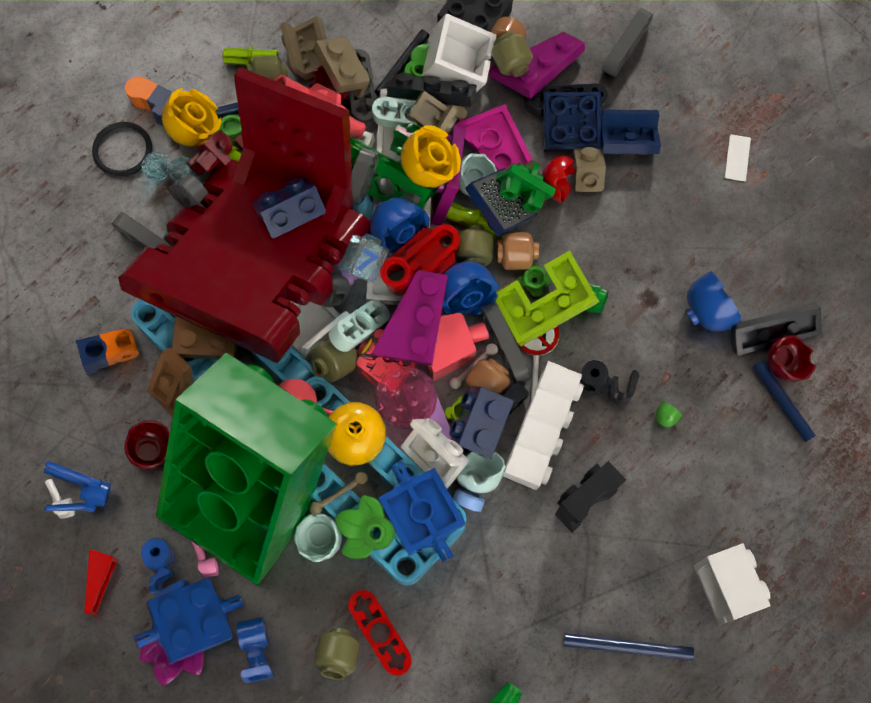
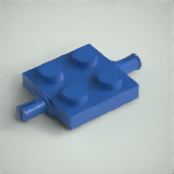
M398 461L397 466L394 463L390 468L399 483L392 491L378 497L387 517L392 523L408 556L423 548L434 546L441 562H447L444 552L449 560L454 555L445 540L451 533L466 525L463 517L435 468L421 475L410 477L403 461Z
M208 577L148 600L146 605L152 618V629L134 635L136 646L139 649L157 641L164 649L168 662L171 665L227 642L233 638V635L227 623L226 613L244 606L243 601L240 600L241 596L237 594L221 601L216 595Z

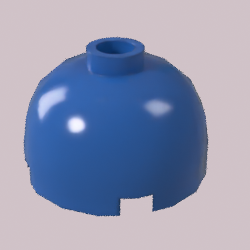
M403 197L389 199L381 202L375 208L369 223L370 236L378 249L385 256L389 257L388 254L396 253L423 228H428L430 218L420 205L410 199Z
M477 262L457 263L444 273L448 275L443 309L447 315L455 313L465 315L472 312L473 316L481 314L480 307L495 302L498 297L496 289H499V284L491 272Z
M712 271L699 277L688 289L686 299L689 308L685 312L694 326L700 323L706 330L720 332L737 325V323L741 322L742 317L732 298L728 297L723 290V284Z

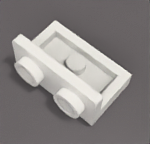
M429 418L413 419L410 426L414 430L401 445V448L424 472L435 468L446 489H448L470 460L462 453L463 449L458 443L447 439L441 433L442 428L434 420Z

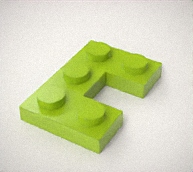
M570 250L544 264L557 289L532 304L518 280L496 292L498 297L495 302L520 347L599 303L598 298Z

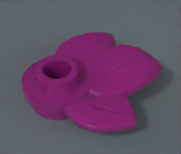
M155 641L141 648L140 660L154 662V675L162 686H166L179 675L182 669L189 673L200 675L204 665V652L202 651L170 665L164 649Z

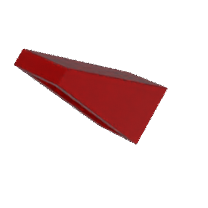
M89 549L84 613L95 616L118 559Z

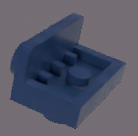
M603 110L601 116L602 153L614 155L660 154L661 142L657 128L660 116L659 111Z
M300 177L292 179L285 184L286 187L276 192H265L258 197L257 201L252 203L256 214L263 220L272 238H276L326 213L316 186L306 177L303 179Z
M471 386L470 390H467L462 397L461 407L463 408L459 418L455 419L451 425L449 432L451 440L458 443L464 449L492 459L514 401L483 387Z

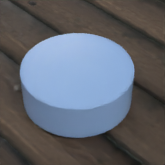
M463 488L456 489L453 500L458 505L473 511L481 512L485 503L484 497Z

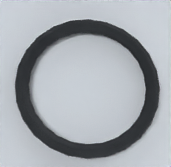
M117 122L103 128L96 136L92 146V156L96 165L105 173L113 176H128L136 173L147 164L152 153V142L146 130L131 122ZM124 127L138 131L145 139L146 152L143 159L136 166L127 170H113L102 163L98 155V147L100 141L108 132Z

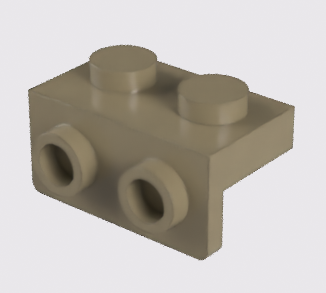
M315 16L294 28L287 22L282 23L283 35H281V40L287 49L289 57L287 65L293 74L299 75L305 81L315 77L316 74H313V71L322 64L313 48L316 41L327 39L323 21L318 16Z
M342 36L316 41L313 49L336 92L353 91L356 98L363 97L370 83L369 74L363 68L357 57L356 50L351 46L347 37Z

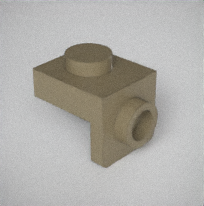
M423 91L407 115V118L421 127L426 125L436 126L448 133L456 122V118L453 116L457 108L453 105L447 107Z
M593 147L574 149L575 191L602 192L604 190L606 172L602 149H595Z

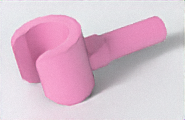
M192 542L197 554L198 569L202 576L205 578L218 576L219 567L216 557L206 559L204 550Z

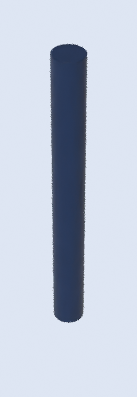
M564 633L563 646L691 661L694 659L693 647Z

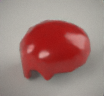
M568 156L553 158L542 171V181L556 189L554 196L551 198L559 203H562L567 198L572 189L567 181L568 175L575 174V169L572 166L574 160Z

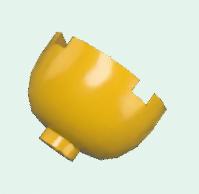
M179 88L169 96L164 105L162 123L166 133L175 142L183 146L193 147L200 141L208 139L213 133L218 132L222 120L221 117L218 119L216 114L218 109L216 104L207 95L196 89H190L187 92L181 91L183 88Z
M426 125L413 132L407 138L401 150L400 160L403 170L415 184L421 187L435 188L452 180L460 171L461 158L456 144L451 146L450 142L446 139L449 135L436 126Z
M348 402L337 407L328 416L329 419L337 423L328 450L335 460L348 466L363 465L373 461L382 452L386 441V426L381 415L374 408L361 402Z

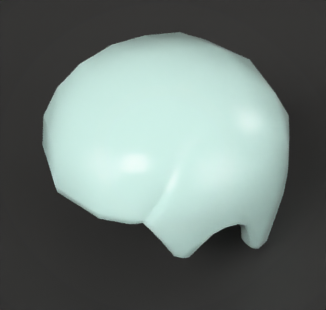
M471 153L464 157L461 163L459 189L462 193L469 196L465 188L471 182L496 172L495 164L485 154Z
M471 451L466 455L470 461L456 477L458 483L462 488L475 493L493 491L503 477L506 467L504 459L496 451H494L492 459Z
M324 513L310 514L304 517L296 526L294 536L299 554L312 562H320L332 558L340 549L343 538L337 528L336 520Z

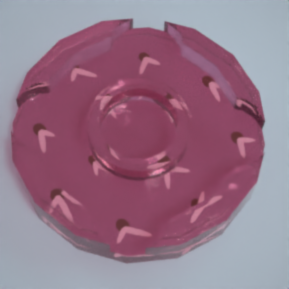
M410 366L396 368L385 374L378 383L375 392L376 408L381 417L390 425L402 429L412 428L410 423L413 419L430 418L435 411L437 394L433 382L420 369Z

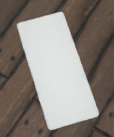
M730 135L725 178L746 181L750 137Z

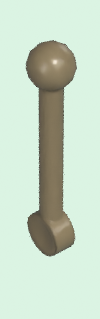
M364 472L357 473L355 480L321 502L312 503L309 507L310 512L317 515L324 506L355 486L365 485L368 481L367 475Z

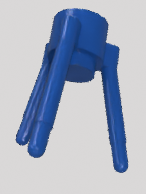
M50 461L45 463V466L48 468L44 469V473L81 485L80 499L85 500V503L46 505L44 508L46 511L86 510L95 512L96 506H106L111 488L110 482L86 476Z

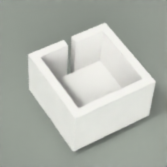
M446 13L432 30L422 77H438L443 81L450 82L464 80L469 84L477 85V93L487 82L491 63L488 60L492 57L491 51L494 47L493 43L496 40V34Z
M743 543L707 556L693 565L719 626L771 606L769 603V589L763 580H759L754 569L757 567L754 555L749 549L746 550Z

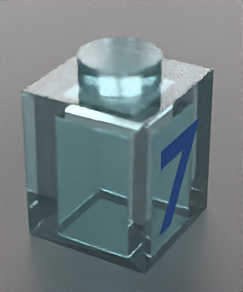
M365 233L364 237L353 235L338 269L374 284L389 250L380 246L382 240L367 233Z

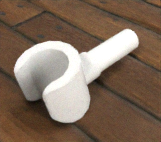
M52 479L45 481L52 497V505L73 503L71 498L61 500V496ZM75 510L53 511L60 519L75 515Z

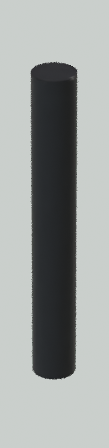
M423 29L419 31L375 89L377 96L380 97L381 89H387L394 74L398 75L404 71L405 66L411 61L410 55L414 48L424 44L430 35L427 31Z

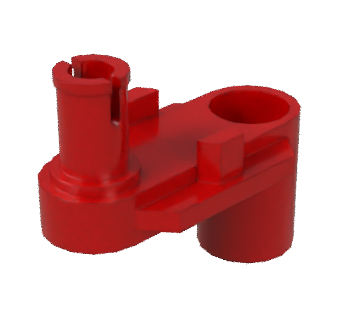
M447 224L439 225L434 229L423 228L389 259L385 260L381 265L380 275L390 292L394 295L404 296L417 270L444 274L456 263L455 253L459 250L461 244L459 233L453 226ZM399 270L405 271L401 280H390L395 272Z

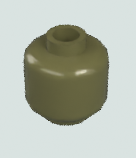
M508 32L494 41L491 56L503 75L519 77L529 70L528 65L533 59V54L522 35Z
M275 55L256 56L252 58L251 64H247V70L271 80H275L280 75L288 77L287 65H281L279 57Z
M479 225L468 226L466 230L459 233L461 244L459 250L455 253L458 263L472 261L487 266L492 262L494 237L491 233Z
M328 340L313 349L311 356L312 370L318 377H323L328 382H336L354 371L357 360L356 349L353 348L348 352H343L334 347L331 341Z
M333 628L332 632L320 636L314 664L320 670V674L323 677L343 680L346 678V675L352 674L356 669L360 644L351 636L349 630Z

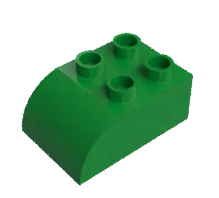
M225 353L175 401L156 517L258 586L295 534L296 526L304 518L309 508L337 423L329 419L325 410L317 403L307 399L299 400L276 385L272 377L261 367L256 365L246 366L228 353Z

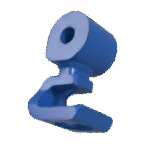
M160 538L150 539L143 545L141 555L144 564L150 570L157 573L149 580L148 589L151 594L159 597L190 585L189 581L182 579L163 589L162 584L168 578L174 576L172 570L168 568L174 561V550L167 542Z
M258 617L237 622L239 645L242 651L247 652V660L250 663L249 668L241 671L242 680L245 683L275 677V672L268 665L263 650L269 646L264 618Z

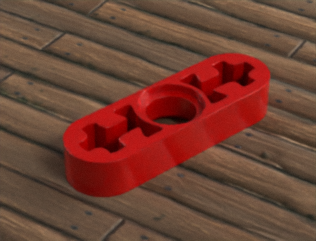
M359 590L353 593L348 602L349 611L381 664L392 676L406 674L412 665L411 654L379 602L367 590ZM360 597L365 601L368 599L372 601L368 607L373 616L377 612L381 614V617L371 620L366 627L362 624V621L368 620L362 610L356 612L354 609L358 606L356 600ZM376 624L386 625L390 632L388 639L380 643L375 642L371 638L373 626ZM394 639L399 643L392 646L396 654H404L406 656V659L403 661L404 668L401 670L396 666L389 667L388 663L392 659L387 650L383 655L379 652V649L389 646Z

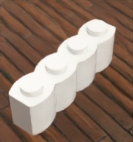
M550 361L546 363L507 460L503 477L534 490H537L541 484H547L553 469L548 466L552 455L557 457L563 440L559 438L562 427L565 429L569 427L574 412L569 410L572 400L577 402L584 388V385L580 383L582 374Z

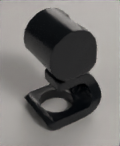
M598 360L588 361L582 368L580 383L584 385V390L594 394H600L602 390L608 389L609 399L617 406H625L630 402L635 392L639 372L636 370L632 371L629 377L630 382L627 393H622L618 387L619 377H609L606 365Z

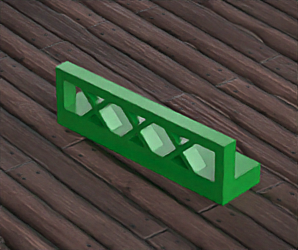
M350 136L351 159L354 160V162H351V170H353L352 166L355 164L363 148L379 153V160L375 173L379 174V176L375 177V174L373 175L372 187H369L367 194L384 202L393 199L391 197L396 196L398 198L402 197L404 193L412 192L421 197L418 205L424 209L428 199L434 196L436 187H421L415 184L406 175L400 163ZM382 178L390 180L394 193L386 195L380 192L377 180Z

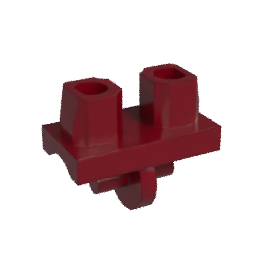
M223 132L213 133L208 139L200 141L191 148L195 155L186 165L197 176L203 173L207 174L212 169L227 165L231 160L228 155L233 147L231 138Z

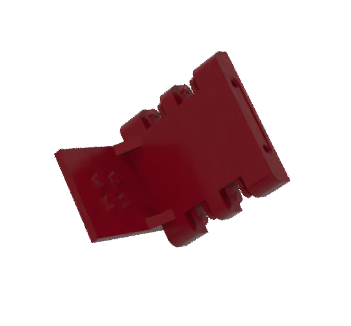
M240 68L234 74L244 146L239 162L231 159L227 165L218 167L204 182L203 186L208 191V195L200 201L204 207L194 205L191 209L183 207L167 223L168 234L164 239L172 248L164 244H158L154 249L150 247L144 248L118 277L121 291L278 364L300 335V325L297 317L301 311L294 303L305 306L311 301L317 305H323L333 291V281L330 274L334 269L329 263L338 264L341 260L352 265L355 263L372 240L369 231L370 221L363 214L353 210L349 110ZM299 177L302 179L306 177L316 186L326 213L276 238H272L265 223L256 214L252 203L257 201L258 197L265 192H276L286 187L285 184L288 181Z

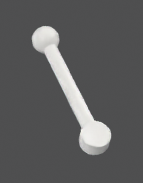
M493 343L488 344L484 354L460 376L450 380L451 388H460L461 382L468 376L479 360H486L489 356L492 357L497 354V346Z

